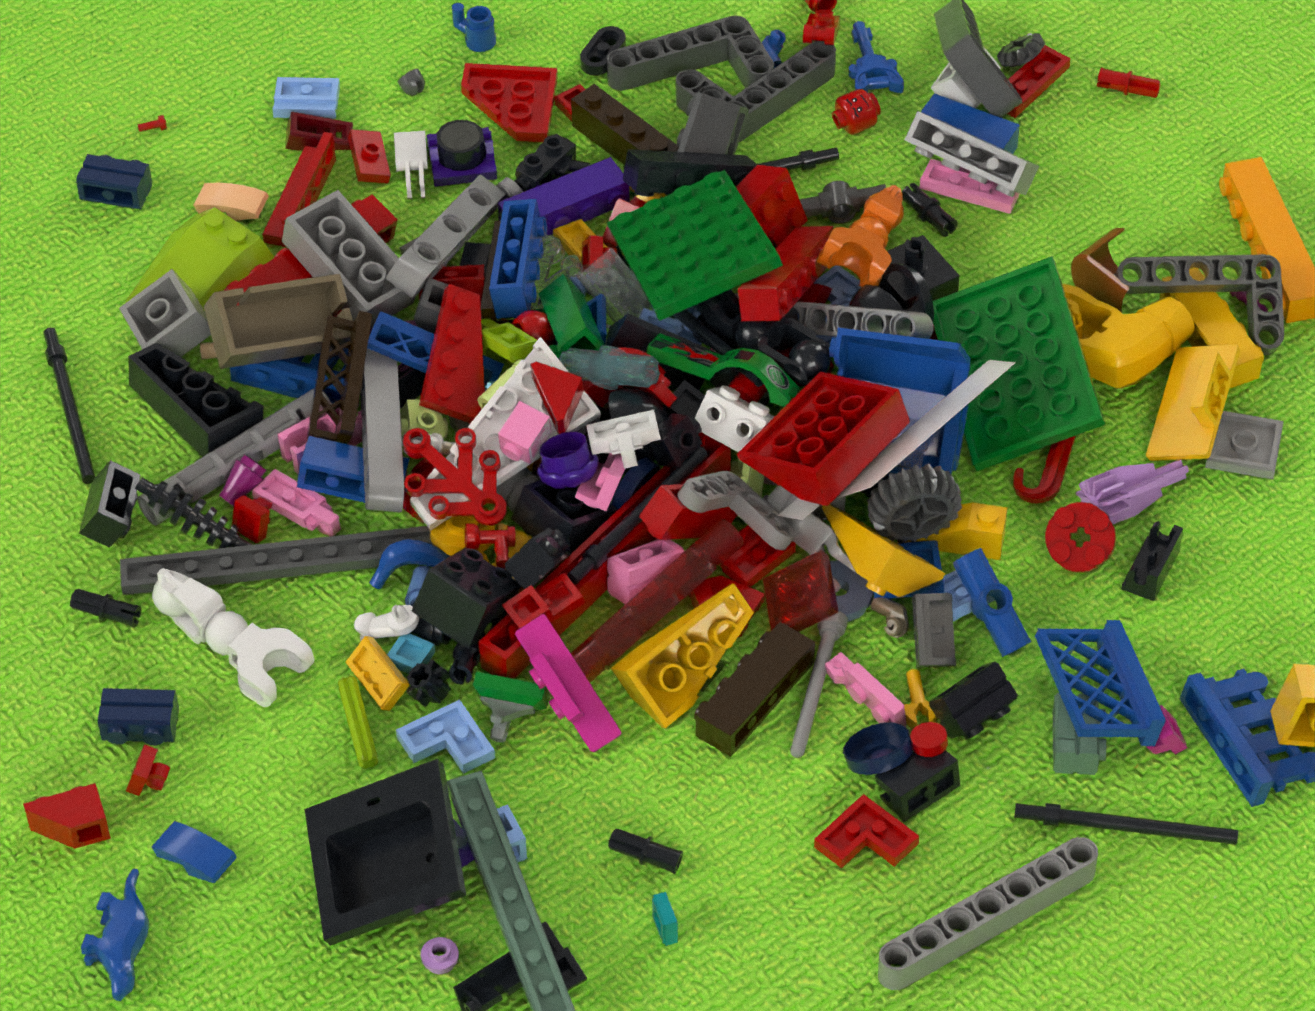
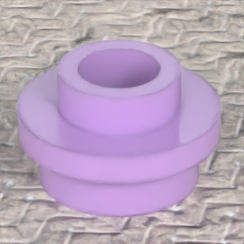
M433 938L427 941L421 949L423 965L434 974L450 972L459 959L457 945L448 938ZM437 952H445L441 956L434 955Z

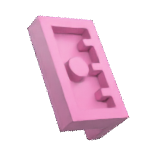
M609 453L605 464L599 462L594 476L587 482L580 484L575 498L583 501L589 507L607 511L625 471L621 453L615 455Z

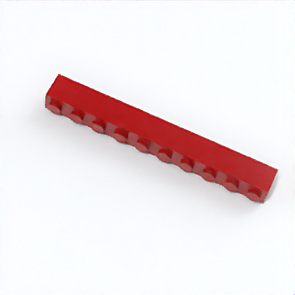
M702 432L698 434L703 442L700 447L707 451L708 457L680 484H684L689 478L720 471L730 472L731 448ZM664 466L547 576L535 590L537 591L564 572L567 575L582 560V554L591 545H597L676 468ZM641 521L607 554V558L658 539L649 533L648 526ZM607 560L597 570L592 569L578 584H574L583 595L586 603L571 613L551 622L559 636L608 590L607 577L610 575L607 572ZM508 614L479 641L480 664L482 669L492 675L515 679L531 662L529 661V655L515 635L519 628Z

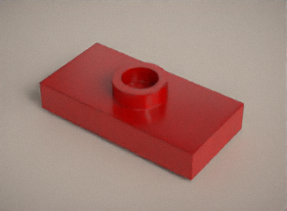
M350 129L348 140L357 180L360 182L388 184L391 174L381 132Z

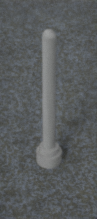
M835 609L823 610L818 621L817 628L821 641L790 749L791 755L795 758H800L805 753L827 673L825 663L830 661L834 643L844 635L847 627V616Z

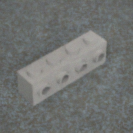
M917 111L904 139L916 145L915 152L930 159L935 154L943 158L942 165L955 171H959L960 167L970 171L968 177L983 184L990 180L998 184L996 190L1011 197L1014 196L1015 192L1023 195L1027 194L1039 168L1038 165L920 111Z

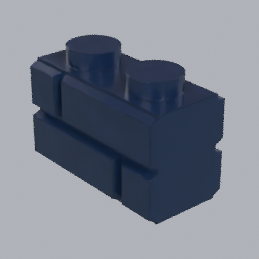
M87 154L83 162V168L81 167L76 177L79 199L141 210L146 201V196H148L151 190L152 178L149 164L139 160L127 161L115 159L108 155L96 156Z
M103 688L98 714L101 740H107L116 745L124 744L127 741H143L148 745L154 746L160 745L163 742H174L179 714L176 690Z

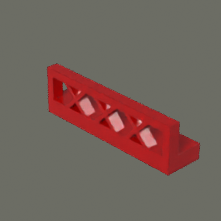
M324 132L316 148L304 147L263 232L264 243L286 247L282 242L286 218L318 200L336 162L333 133Z

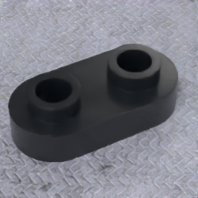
M614 26L599 29L580 54L581 69L586 74L593 76L605 74L607 72L608 54L616 49L626 47L624 31Z

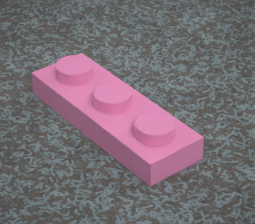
M930 159L920 179V189L1011 214L1020 193L1015 192L1013 197L996 190L998 184L990 180L983 184L968 177L970 171L960 167L959 171H955L942 165V161Z

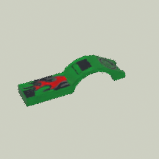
M661 333L647 347L646 353L655 361L710 380L716 372L727 367H740L751 371L764 383L769 393L770 402L785 407L791 401L790 396L795 397L800 390V387L771 357L758 350L740 348L720 355Z

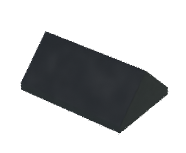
M629 313L612 324L607 334L606 350L626 347L638 349L646 353L648 345L661 333L717 353ZM657 362L666 372L664 376L676 388L686 380L696 389L700 390L705 381L704 378Z

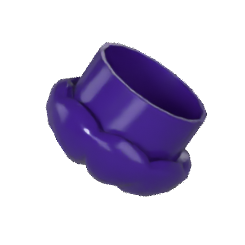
M565 432L549 438L540 447L542 462L539 464L537 473L543 483L553 488H574L587 482L594 476L598 468L599 458L597 454L592 455V451L588 448L586 437L582 433Z

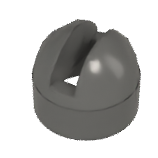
M419 69L411 70L397 81L401 89L411 96L416 95L417 92L421 93L425 86V80Z

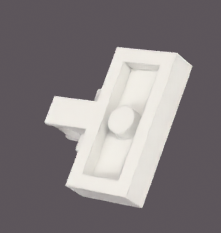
M654 410L586 425L592 455L600 453H612V455L621 453L624 469L638 466L635 450L642 449L643 445H647L652 441L661 440Z

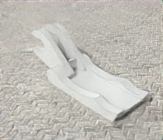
M425 131L394 133L396 172L405 171L407 199H412L410 171L419 170L421 198H426L424 170L428 169Z

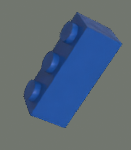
M935 93L921 111L1012 154L1018 147L1020 125Z
M309 436L300 462L297 487L365 503L363 448ZM403 457L404 481L409 464V458Z

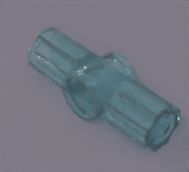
M609 345L600 346L599 351L569 348L565 352L562 351L559 358L569 373L582 377V381H590L608 390H616L619 385L649 388L652 384L657 383L660 375L658 369L659 362L653 356L627 354L623 350Z

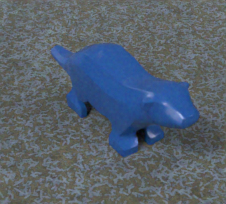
M135 868L130 871L127 877L124 900H119L108 892L101 893L96 908L103 911L100 922L101 925H105L102 938H97L94 935L86 934L81 946L82 954H86L84 957L85 965L91 966L94 962L100 961L111 981L112 997L116 1001H122L134 989V960L147 938L149 919L146 910L136 894V882L139 871Z

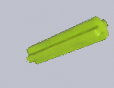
M354 676L341 678L338 681L339 692L359 766L363 769L375 767L378 764V756L357 679Z

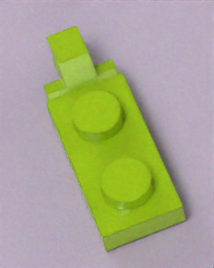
M490 318L481 319L482 344L509 362L515 363L519 359L524 361L533 350V345L537 339L509 322L498 324Z

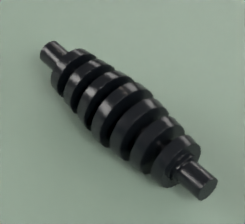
M141 477L135 489L148 496L149 502L147 505L152 509L159 503L162 505L159 511L161 516L165 517L169 510L174 512L170 519L171 524L176 526L181 518L186 520L180 530L183 533L187 534L192 526L195 525L198 528L193 538L200 540L204 533L207 532L210 536L206 543L213 546L217 539L222 542L219 548L252 545L239 536L240 534L237 533L239 527L233 524L230 530L225 528L229 519L222 515L218 523L215 522L213 519L217 510L214 507H211L206 515L202 514L201 512L207 503L200 498L194 508L189 505L194 495L187 493L181 501L178 499L181 489L174 487L168 493L165 491L168 483L161 481L158 485Z

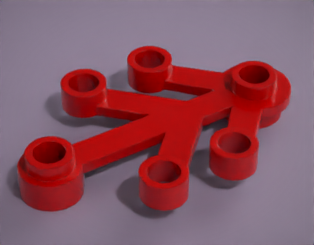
M413 428L406 432L403 437L406 454L414 459L424 458L446 478L424 479L421 474L412 473L404 481L407 494L411 497H419L423 494H463L469 500L468 502H449L444 496H434L428 503L430 515L434 519L441 520L447 516H473L478 523L486 526L496 525L504 519L507 506L504 498L497 494V471L500 469L501 462L500 456L496 451L486 450L479 457L480 468L484 472L483 490L481 491L472 483L473 449L477 444L476 435L472 429L461 428L455 434L456 446L459 449L458 469L432 446L430 435L426 430ZM464 436L472 438L469 443L460 442V439ZM415 437L423 439L419 444L410 442ZM488 458L496 460L495 464L491 466L485 465L484 461ZM417 481L421 483V486L417 489L409 487L412 482ZM437 504L446 506L444 510L439 512L433 509ZM494 504L495 508L491 511H485L483 506Z

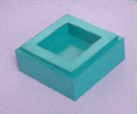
M667 893L655 894L652 898V917L662 943L665 946L678 943V922Z

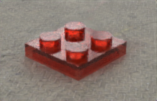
M822 550L763 578L771 631L779 622H782L799 632L839 613L830 559Z

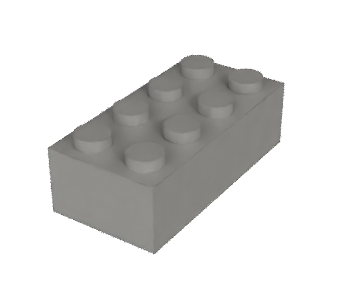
M339 190L286 218L282 242L313 278L334 274L341 275L348 301L341 310L350 308L353 321H355L359 310L372 313L370 327L372 328L380 311L393 316L414 303L415 298H411L386 280L387 274L399 258Z

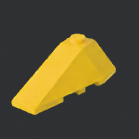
M831 504L828 506L822 505L821 508L857 574L868 580L865 587L883 597L886 592H889L900 598L942 580L946 574L921 557L905 550L898 543L879 535L875 529Z
M731 584L636 647L611 667V670L629 696L662 728H667L693 707L699 697L697 694L707 679L712 678L717 670L716 665L727 648L732 647L754 612L736 585Z

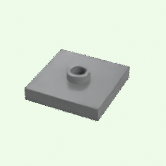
M1223 411L1211 456L1206 460L1205 468L1274 479L1284 421Z

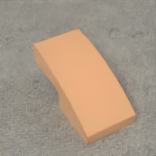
M204 183L193 206L198 213L215 207L221 212H226L235 221L258 219L269 196L267 192L249 186L232 183Z

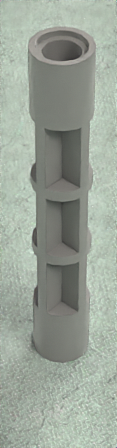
M315 388L164 480V482L168 483L165 491L170 493L174 487L181 489L178 499L182 501L184 496L190 493L194 495L191 501L193 503L226 483L236 459L240 461L244 454L259 462L280 449L278 434L310 417ZM322 391L323 396L326 398V400H327V401L329 402V404L331 405V402H330L329 398H328L327 395ZM144 494L138 496L139 507L151 524L156 526L173 516L174 512L169 510L165 517L159 514L162 507L161 504L157 503L154 509L147 505L149 502L148 496Z

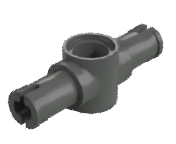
M833 181L827 184L823 191L818 193V196L800 199L806 217L821 215L822 218L828 217L833 223L843 224L852 220L856 212H860V209L864 208L865 201L871 195L886 188V185L882 184L857 189L856 186L850 187L844 181Z

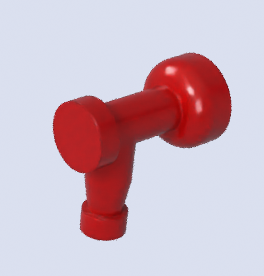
M465 523V547L478 550L480 544H494L496 567L505 569V563L510 559L508 556L509 547H515L516 543L515 526H507V530H480L478 525L474 523Z

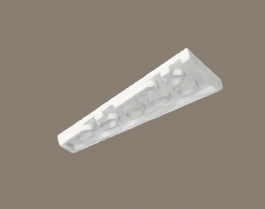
M541 337L535 342L533 350L525 360H521L515 367V372L505 385L499 387L468 426V428L475 432L477 444L473 449L472 483L481 491L483 490L484 472L480 468L479 457L482 452L494 450L500 456L501 466L497 471V486L530 465L521 459L514 461L508 458L500 449L498 433L519 401L549 416L532 380L530 364L537 361L568 372ZM585 391L566 432H577L596 418L601 417L600 410ZM551 419V433L549 434L545 442L549 438L558 435ZM464 436L460 442L469 443L472 438ZM455 442L449 450V455L446 459L458 469L459 449ZM540 449L531 463L540 458ZM488 458L484 461V464L491 466L495 464L496 460ZM434 468L426 479L446 478ZM423 494L419 497H411L410 503L427 527L433 530L452 516H447L441 520L434 519L430 515L428 507L431 498L440 495L446 497L449 502H468L469 500L463 494ZM437 504L433 509L439 512L444 510L446 506Z

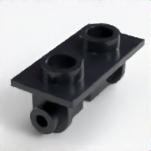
M510 952L453 987L461 1011H486L503 1000L501 994L505 992L511 995L523 986Z

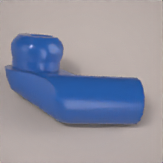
M780 30L771 31L770 35L766 36L762 41L763 46L773 60L774 68L782 64L778 54L786 40L785 34Z

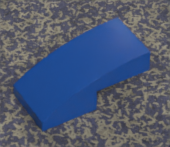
M176 821L151 846L157 857L181 864L189 876L215 883L237 858L232 850L217 840Z

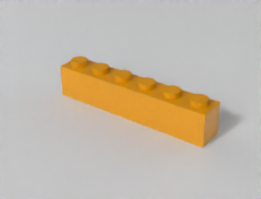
M1262 157L1225 163L1223 177L1219 179L1221 194L1226 196L1230 203L1232 217L1234 219L1237 218L1240 224L1242 239L1248 241L1251 255H1271L1280 263L1285 322L1291 323L1315 318V266ZM1259 266L1262 271V279H1270V271L1266 267Z

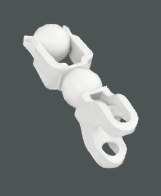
M162 568L157 573L158 580L153 588L152 599L158 610L170 616L175 624L194 643L207 642L214 652L221 655H229V664L238 671L240 691L260 706L268 707L277 699V686L275 681L267 674L269 670L274 667L285 666L298 673H302L314 663L312 649L292 631L285 628L261 629L253 623L248 626L240 614L226 611V605L223 603L222 597L215 590L176 571Z

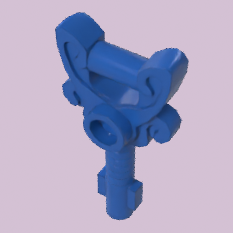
M862 21L855 22L851 35L853 42H858L862 57L856 60V64L849 66V77L855 79L854 90L863 89L868 93V90L889 88V91L903 93L904 81L897 72L896 60H886L885 56L874 54L870 42L873 38L870 28H866L865 23Z

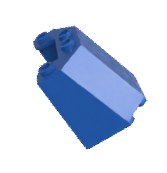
M839 327L837 337H832L830 342L829 356L834 358L835 365L839 368L838 376L899 389L910 423L884 449L968 378L970 371V357L960 343ZM969 404L889 473L897 474L901 472L902 468L908 470L915 464L919 468L926 464H930L932 468L941 466L944 471H949L950 474H952V471H956L959 465ZM887 473L881 480L889 479V473Z

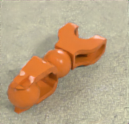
M892 185L871 195L865 201L863 214L860 219L854 221L849 228L836 227L833 229L816 262L828 269L833 266H843L850 269L860 279V287L865 285L878 286L883 274L892 261L890 254L885 249L888 243V235L891 230L902 222L904 215L901 188Z

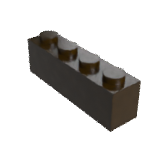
M595 84L571 99L572 126L623 165H625L627 149L678 151L679 147L677 144Z
M779 622L771 632H765L760 638L756 649L750 655H744L738 663L736 671L729 678L725 677L722 679L715 694L709 701H703L696 709L694 714L696 737L731 757L814 664L815 641L782 622Z

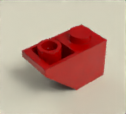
M96 783L78 786L52 796L39 797L34 801L23 804L31 831L76 849L111 839Z

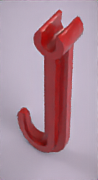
M1076 436L1051 444L1038 487L1033 489L1026 488L1023 485L1024 470L1017 468L1013 477V488L1016 495L1022 500L1034 504L1044 503L1056 497L1062 486Z

